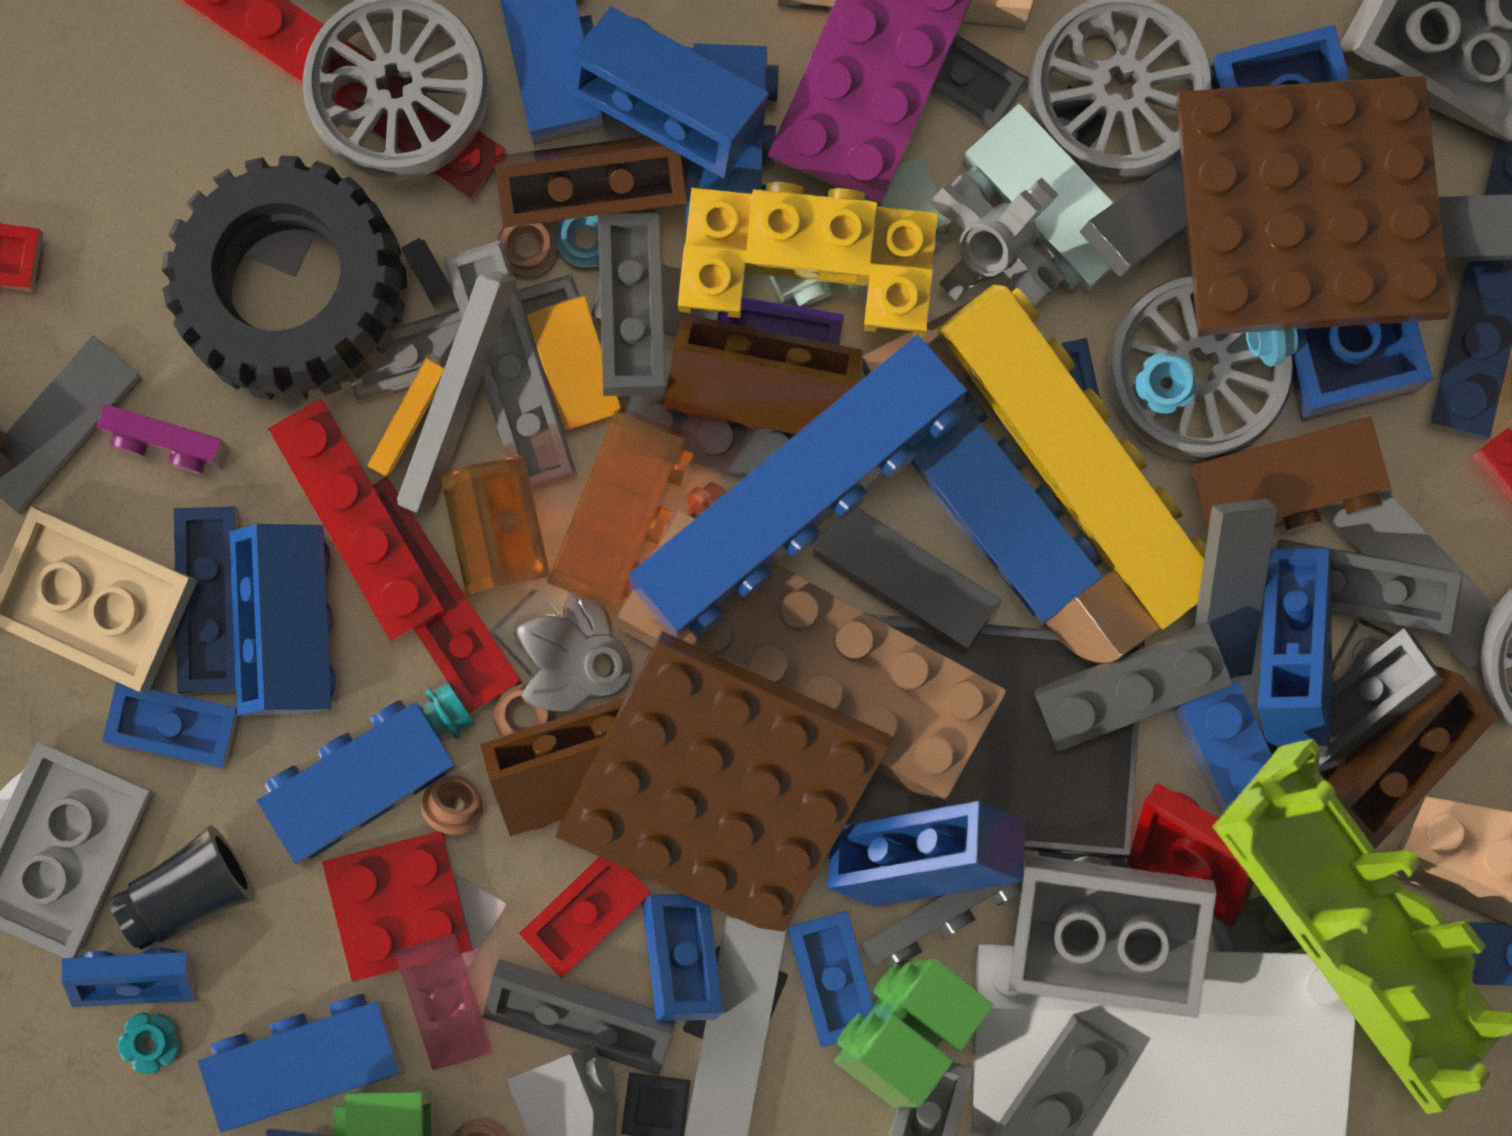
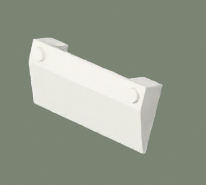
M976 946L975 990L992 1002L994 1006L974 1032L971 1133H992L1070 1018L1075 1014L1124 1044L1129 1055L1072 1136H1346L1355 1017L1308 954L1208 951L1198 1018L1011 992L1008 990L1014 946Z

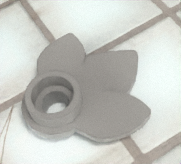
M572 591L565 600L562 617L542 616L530 620L517 628V635L525 651L534 663L541 668L529 681L522 695L526 702L535 707L556 712L569 711L576 708L589 695L602 697L618 692L628 681L631 672L629 653L620 641L612 637L611 623L605 608L590 596ZM598 654L607 656L611 663L610 672L605 677L597 675L593 669V661Z

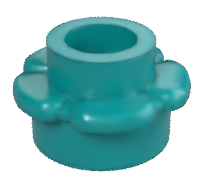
M448 681L434 691H431L429 687L425 689V694L430 701L420 708L440 738L451 732L455 739H461L460 732L475 722Z
M139 1013L132 1016L125 1023L124 1029L126 1031L118 1039V1051L124 1061H130L133 1064L132 1067L135 1071L142 1074L157 1073L161 1066L173 1063L178 1055L180 1044L176 1040V1027L168 1017L161 1014H156L153 1017L148 1013ZM146 1037H151L154 1040V1046L151 1049H146L143 1045V1040Z

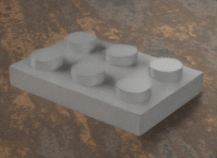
M37 741L0 820V930L62 958H78L153 792Z

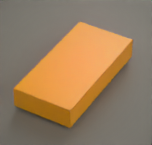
M581 295L526 313L563 430H570L622 413L617 396H603L602 349L585 296Z
M428 352L367 464L368 467L384 476H387V474L391 475L436 393L447 363L446 361Z

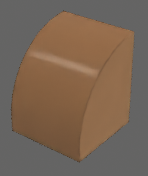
M1115 570L1074 598L1045 623L1057 639L1069 650L1082 658L1099 663H1108L1119 659L1159 629Z

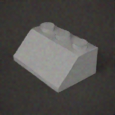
M1027 854L1008 991L1198 1018L1216 896L1214 880Z

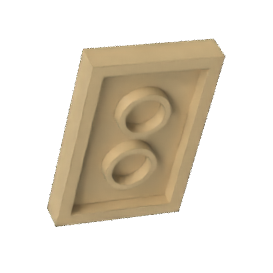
M31 506L0 576V628L138 692L149 694L198 580L42 509Z

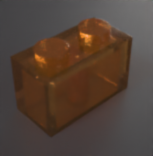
M524 455L467 465L441 476L466 597L520 587L550 577Z

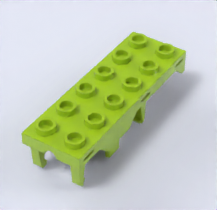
M1314 739L1280 746L1215 823L1213 828L1425 1113L1444 1112L1457 1095L1479 1091L1490 1077V1072L1485 1066L1476 1063L1483 1061L1500 1037L1512 1034V1012L1494 1011L1472 982L1476 961L1472 954L1481 953L1485 945L1466 920L1448 923L1433 902L1404 888L1393 873L1404 870L1407 876L1410 877L1420 865L1419 855L1411 850L1377 852L1336 797L1334 787L1330 783L1325 782L1318 772L1321 748ZM1476 1064L1471 1071H1467L1471 1066Z

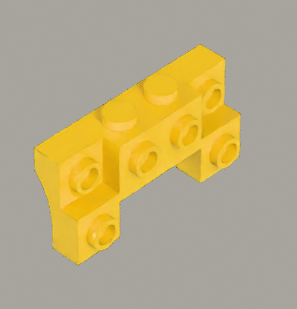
M783 182L768 183L766 191L753 189V194L691 188L686 244H684L678 298L679 312L691 313L693 308L728 312V317L740 318L746 270V274L868 286L864 331L876 332L878 327L913 331V336L917 334L920 337L926 336L938 213L877 207V202L865 201V193L851 189L828 190V197L804 195V188L802 186Z

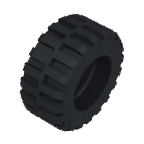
M285 155L280 156L279 166H269L263 157L245 161L246 173L234 177L230 170L226 169L213 177L218 187L207 197L199 190L195 192L186 202L193 212L187 222L175 219L169 233V237L176 244L174 252H164L162 272L169 279V284L163 288L166 307L174 314L175 320L173 324L181 338L208 369L213 370L222 381L238 390L244 387L254 397L272 400L275 394H283L289 402L308 400V391L318 388L325 396L342 389L339 382L340 378L352 372L359 379L370 370L371 366L366 359L374 350L384 354L393 340L388 329L392 322L399 323L402 320L405 304L400 298V291L407 288L406 269L399 256L402 253L395 234L376 203L371 201L364 189L351 177L341 178L334 167L320 161L314 162L312 167H307L299 156ZM303 229L323 235L334 246L340 260L341 269L336 290L322 311L309 321L285 330L258 329L242 319L233 305L231 289L235 271L247 251L261 239L284 230Z

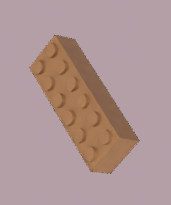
M678 510L655 552L695 518ZM776 563L769 567L773 576L756 593L746 599L738 593L720 608L725 613V616L713 629L699 639H696L692 633L683 639L701 649L890 734L889 748L878 765L876 772L941 808H944L1002 705L1007 690ZM632 590L617 616L620 630L653 647L661 630L669 634L671 633L637 593Z

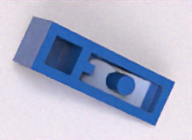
M1330 548L1271 549L1265 585L1258 712L1268 747H1280L1314 739L1318 746H1330L1333 693Z

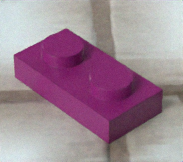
M103 404L96 426L106 436L112 437L109 444L111 448L139 457H145L147 448L170 454L167 464L203 475L206 465L222 470L229 450V446L221 438L107 404Z

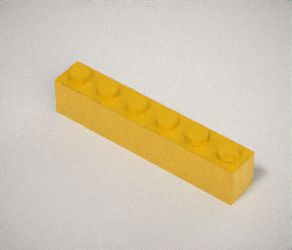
M993 284L935 328V331L1109 570H1115L1157 626L1164 630L1198 604L1206 545L1196 535L1191 539L1187 537L1176 522L1182 516V512L1176 502L1161 486L1153 490L1140 471L1147 467V464L1136 447L1126 437H1123L1120 441L1116 439L1105 423L1111 417V414L1099 396L1091 388L1082 391L1069 373L1075 368V364L1067 351L1055 338L1046 342L1033 322L1039 318V314L1026 295L1018 288L1010 292L1007 286Z

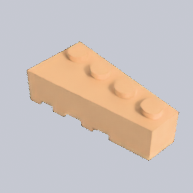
M1425 796L1410 822L1399 851L1411 850L1417 853L1420 865L1410 877L1407 876L1404 870H1399L1393 874L1512 926V812Z

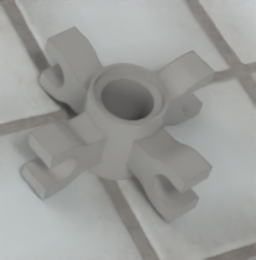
M966 171L960 174L951 185L948 183L943 186L930 203L944 217L957 223L964 232L959 241L962 259L946 274L939 284L956 301L969 287L973 288L984 276H995L1003 271L1013 281L1015 288L1020 289L1033 306L1037 305L1046 294H1051L1067 277L1054 263L1041 257L1032 248L1037 239V227L1034 220L1059 194L1041 177L1028 191L1026 189L1022 191L1012 203H1002L993 208L983 197L977 183Z

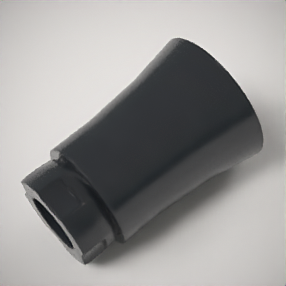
M209 825L184 848L154 869L128 883L127 890L109 899V906L121 932L134 948L138 947L142 950L157 940L164 942L186 928L222 911L253 901L254 892L242 864L229 843L214 826Z

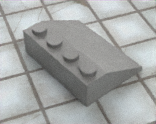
M1363 0L1340 43L1345 62L1348 66L1370 79L1426 76L1429 108L1504 142L1512 140V0Z

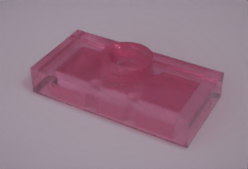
M456 933L396 950L398 965L432 1071L492 1053L491 1043Z

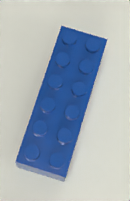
M1335 25L1216 54L1211 64L1213 89L1350 80ZM1417 321L1297 329L1298 347L1293 355V382L1303 419L1421 390L1433 379Z

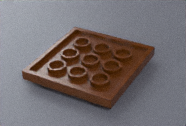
M1426 76L1179 91L1177 93L1176 107L1198 336L1448 319L1451 308Z
M661 630L558 825L556 837L757 928L784 932L888 750L890 734Z

